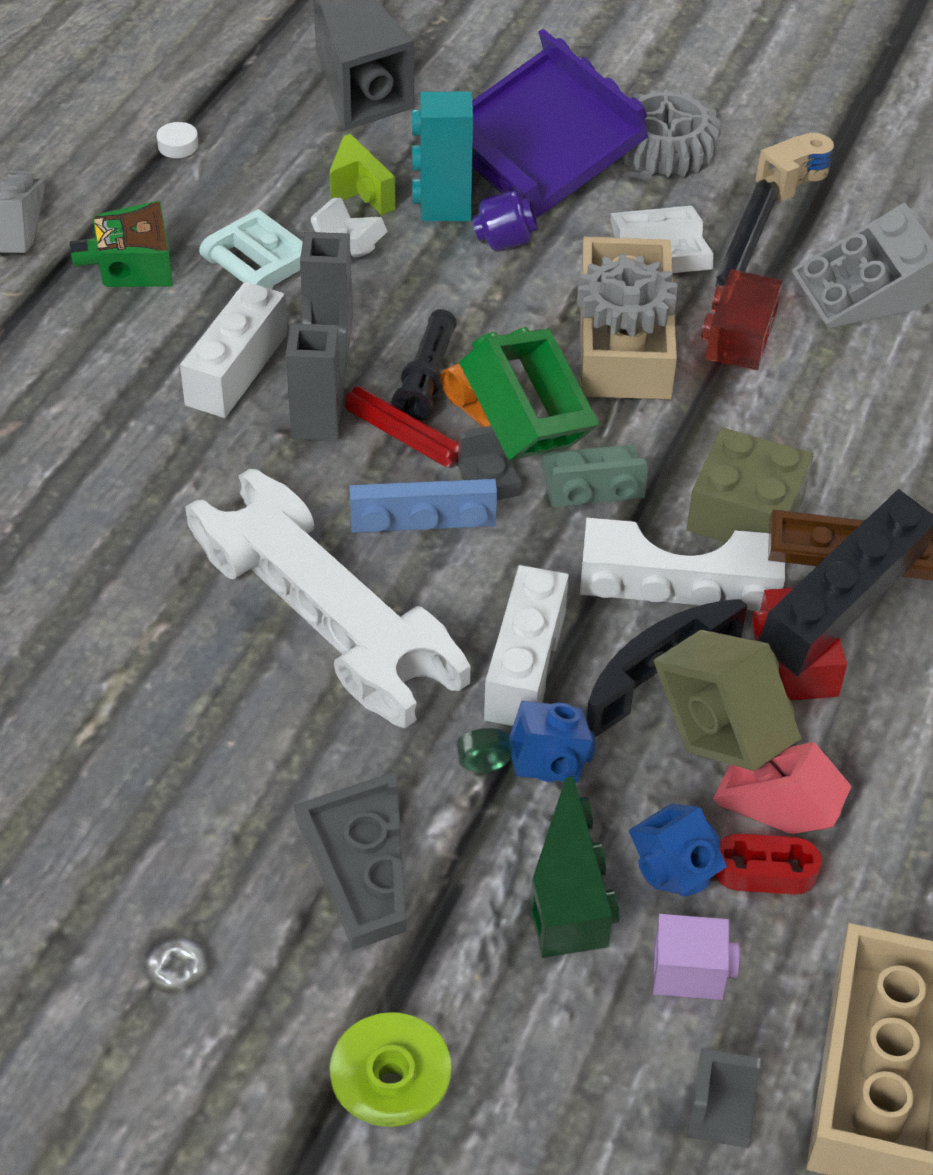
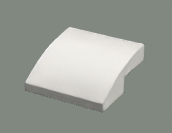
M693 206L611 213V225L615 238L671 240L672 273L713 269V252L702 237L703 221Z

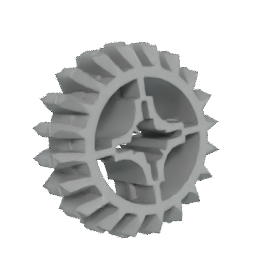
M665 88L662 92H654L648 89L646 95L634 94L633 97L641 102L647 113L645 123L648 138L622 156L625 165H635L636 172L647 170L650 171L651 176L661 173L665 174L668 178L670 174L674 173L684 177L687 170L696 173L699 172L701 166H708L710 164L711 158L716 156V150L719 148L721 127L720 120L716 117V110L708 108V101H697L695 94L686 96L681 93V90L673 93L668 92Z

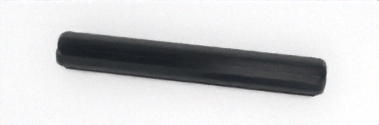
M765 179L757 182L716 276L717 282L715 287L719 292L726 291L728 294H734L738 290L777 198L779 187L776 182H768Z

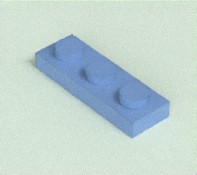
M496 479L349 485L352 533L496 526Z

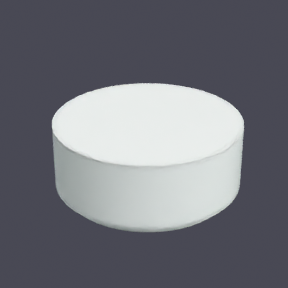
M173 122L162 126L157 132V143L160 153L176 159L192 155L198 149V136L195 127L184 122Z

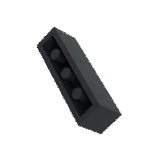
M897 489L769 611L759 642L769 643L770 649L775 654L777 660L799 677L925 553L933 535V514L900 489Z

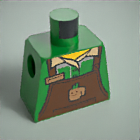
M160 201L96 214L93 217L95 238L70 241L73 267L99 264L102 284L106 287L173 286Z

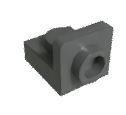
M492 426L461 432L459 434L458 467L464 480L496 479L497 500L520 496L521 481L512 461H509Z

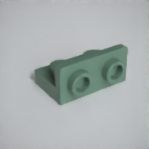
M634 444L542 453L541 467L551 507L645 498L648 465L645 458H638Z

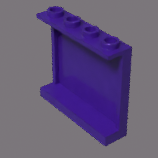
M544 29L538 32L543 48L541 52L472 100V168L501 194L509 191H518L523 198L529 197L534 207L536 219L648 138L645 123L647 113L641 102L635 97L629 98L620 91L612 78H604L595 71L587 58L582 57L580 59L570 50L563 39L554 38Z

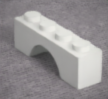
M586 518L580 595L699 606L718 601L741 599L747 604L748 610L760 611L764 590L783 589L785 563L768 561L769 533L735 530L731 538L719 549L707 554L684 556L669 553L654 546L643 536L636 522Z

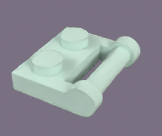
M257 209L206 237L200 245L199 252L207 261L213 264L218 263L243 283L246 281L272 289L275 284L300 271L303 241ZM235 246L260 265L261 268L255 271L230 252L229 249Z

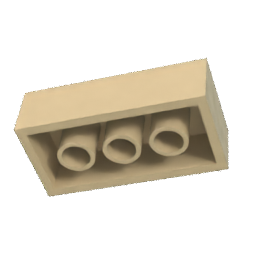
M583 237L580 275L587 274L589 264L601 267L603 257H608L613 262H617L620 254H625L628 259L634 261L639 255L644 256V264L650 265L657 261L660 263L659 273L671 271L672 273L671 240ZM580 307V388L585 397L672 400L677 360L675 315L668 316L667 325L665 326L654 323L653 333L650 334L642 328H637L635 336H629L627 330L621 329L613 335L610 334L609 325L605 324L600 328H595L594 317L583 318L582 307Z
M848 923L837 960L806 1170L825 1175H933V941Z

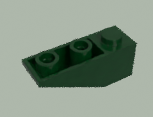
M574 776L565 778L532 878L530 912L542 958L609 947L612 924L619 923V907L616 894L613 889L605 890L602 876L606 874L604 851L600 842L592 843L589 830L593 828L591 805L588 797L579 798Z

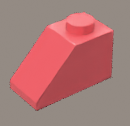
M815 742L787 748L755 771L729 765L713 799L723 808L786 833L796 834L834 827L841 815V809L851 789V785Z

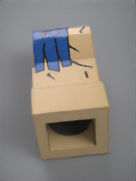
M807 133L761 150L756 181L759 182L765 179L768 182H776L779 187L777 199L781 202L794 197L796 186L807 181H820L827 177L834 149L833 141L823 134ZM770 164L775 166V168L770 169Z

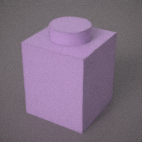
M659 914L654 941L653 994L723 1000L727 978H737L739 969V943L729 942V919Z

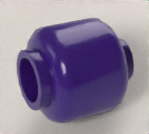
M509 191L483 199L479 206L480 215L473 217V225L479 242L486 240L489 247L495 252L528 244L532 239V232L538 230L536 214L531 199L529 197L523 198L518 191Z

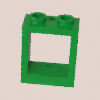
M523 327L505 335L489 332L477 338L472 343L473 350L459 361L509 461L570 448L600 425L549 328L529 331L527 327ZM520 359L549 417L537 418L508 362L509 360Z

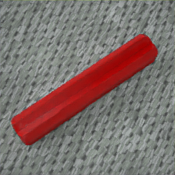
M360 386L354 387L351 392L346 394L345 408L349 412L446 468H452L458 462L459 443Z

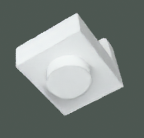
M332 198L311 217V223L315 232L350 233L351 256L355 258L370 253L375 248L374 244L388 232L381 217L350 218L342 198Z

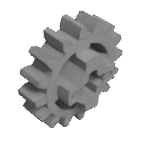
M620 254L617 262H613L608 257H603L601 267L589 264L587 274L580 275L577 306L582 307L583 318L594 317L595 328H600L605 324L609 325L610 334L615 335L621 329L627 330L629 336H635L637 328H642L650 334L653 333L654 323L665 326L667 325L668 316H674L678 284L672 282L671 271L659 273V262L656 261L650 265L644 264V256L639 255L634 261L628 259L625 254Z

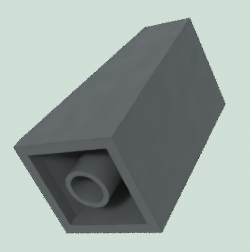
M313 0L316 49L340 125L344 131L413 109L414 40L376 0Z

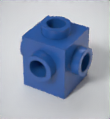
M521 701L507 744L516 776L536 778L545 782H564L565 778L574 776L575 783H578L585 762L589 763L593 759L596 738L594 731L589 730L582 708L560 702L546 704Z
M670 803L628 830L640 856L638 861L639 869L643 877L654 889L676 893L680 896L694 895L709 886V878L727 867L719 850L720 838L714 827L706 821L701 807Z

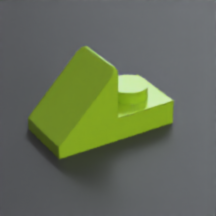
M351 134L343 136L330 168L331 199L342 198V200L359 194L361 199L365 203H369L381 216L394 211L395 176Z

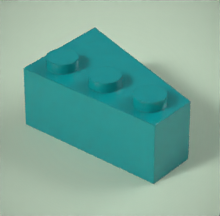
M472 91L420 92V109H412V136H420V145H412V171H420V179H412L413 204H421V221H471Z

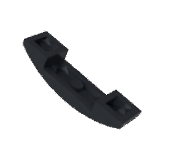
M741 599L696 606L657 622L628 642L604 668L588 700L586 721L589 730L594 731L595 738L631 714L634 689L658 673L653 661L654 659L700 630L742 638L747 604Z

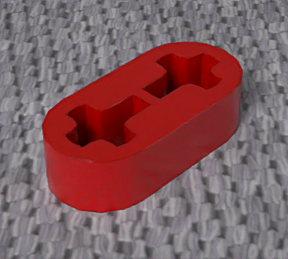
M730 834L722 838L719 848L727 867L714 876L721 885L736 891L791 895L804 894L810 891L817 883L822 858L820 851L815 845L806 839L756 834ZM732 856L743 857V863L746 865V868H736ZM797 860L802 872L792 871V867L787 861Z

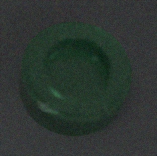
M482 728L473 730L462 735L456 743L459 764L469 771H492L504 766L511 759L512 751L509 735L500 729Z

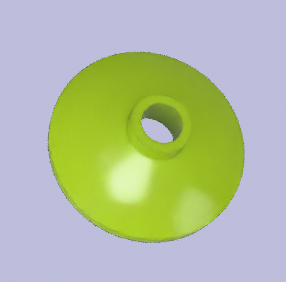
M403 1013L375 1014L352 1025L338 1040L330 1060L331 1084L341 1105L356 1118L369 1124L384 1127L407 1125L427 1116L444 1098L451 1080V1057L441 1035L425 1021ZM388 1073L398 1074L402 1078L401 1081L391 1084L384 1083L380 1079Z

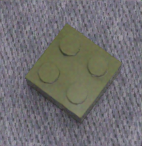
M721 427L692 490L686 531L727 542L735 530L769 533V519L772 509L798 512L806 493L814 453Z
M700 630L653 660L687 752L755 771L802 739L794 718V706L786 695L778 672L779 663L775 654L770 649L769 643Z

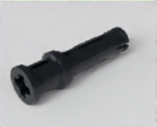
M437 309L431 313L415 359L403 368L401 374L402 386L394 392L391 401L392 405L420 421L425 420L432 411L433 402L431 397L439 390L442 382L439 369L446 354L451 335L457 325L455 316L444 309ZM411 396H415L412 406L408 407L409 399Z

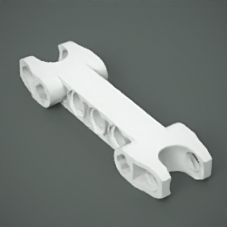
M248 469L238 475L241 482L240 495L244 499L246 508L225 512L217 510L204 500H196L185 506L188 526L206 552L209 561L226 577L233 580L251 569L342 654L334 660L335 672L340 682L366 709L379 714L398 727L406 728L417 720L415 716L417 702L410 689L404 684L405 681L415 677L433 678L451 691H460L470 684V664L463 652L450 637L445 626L427 610L419 606L411 609L401 617L397 615L308 535V533L314 530L312 515L305 503L285 484L273 480L259 470Z

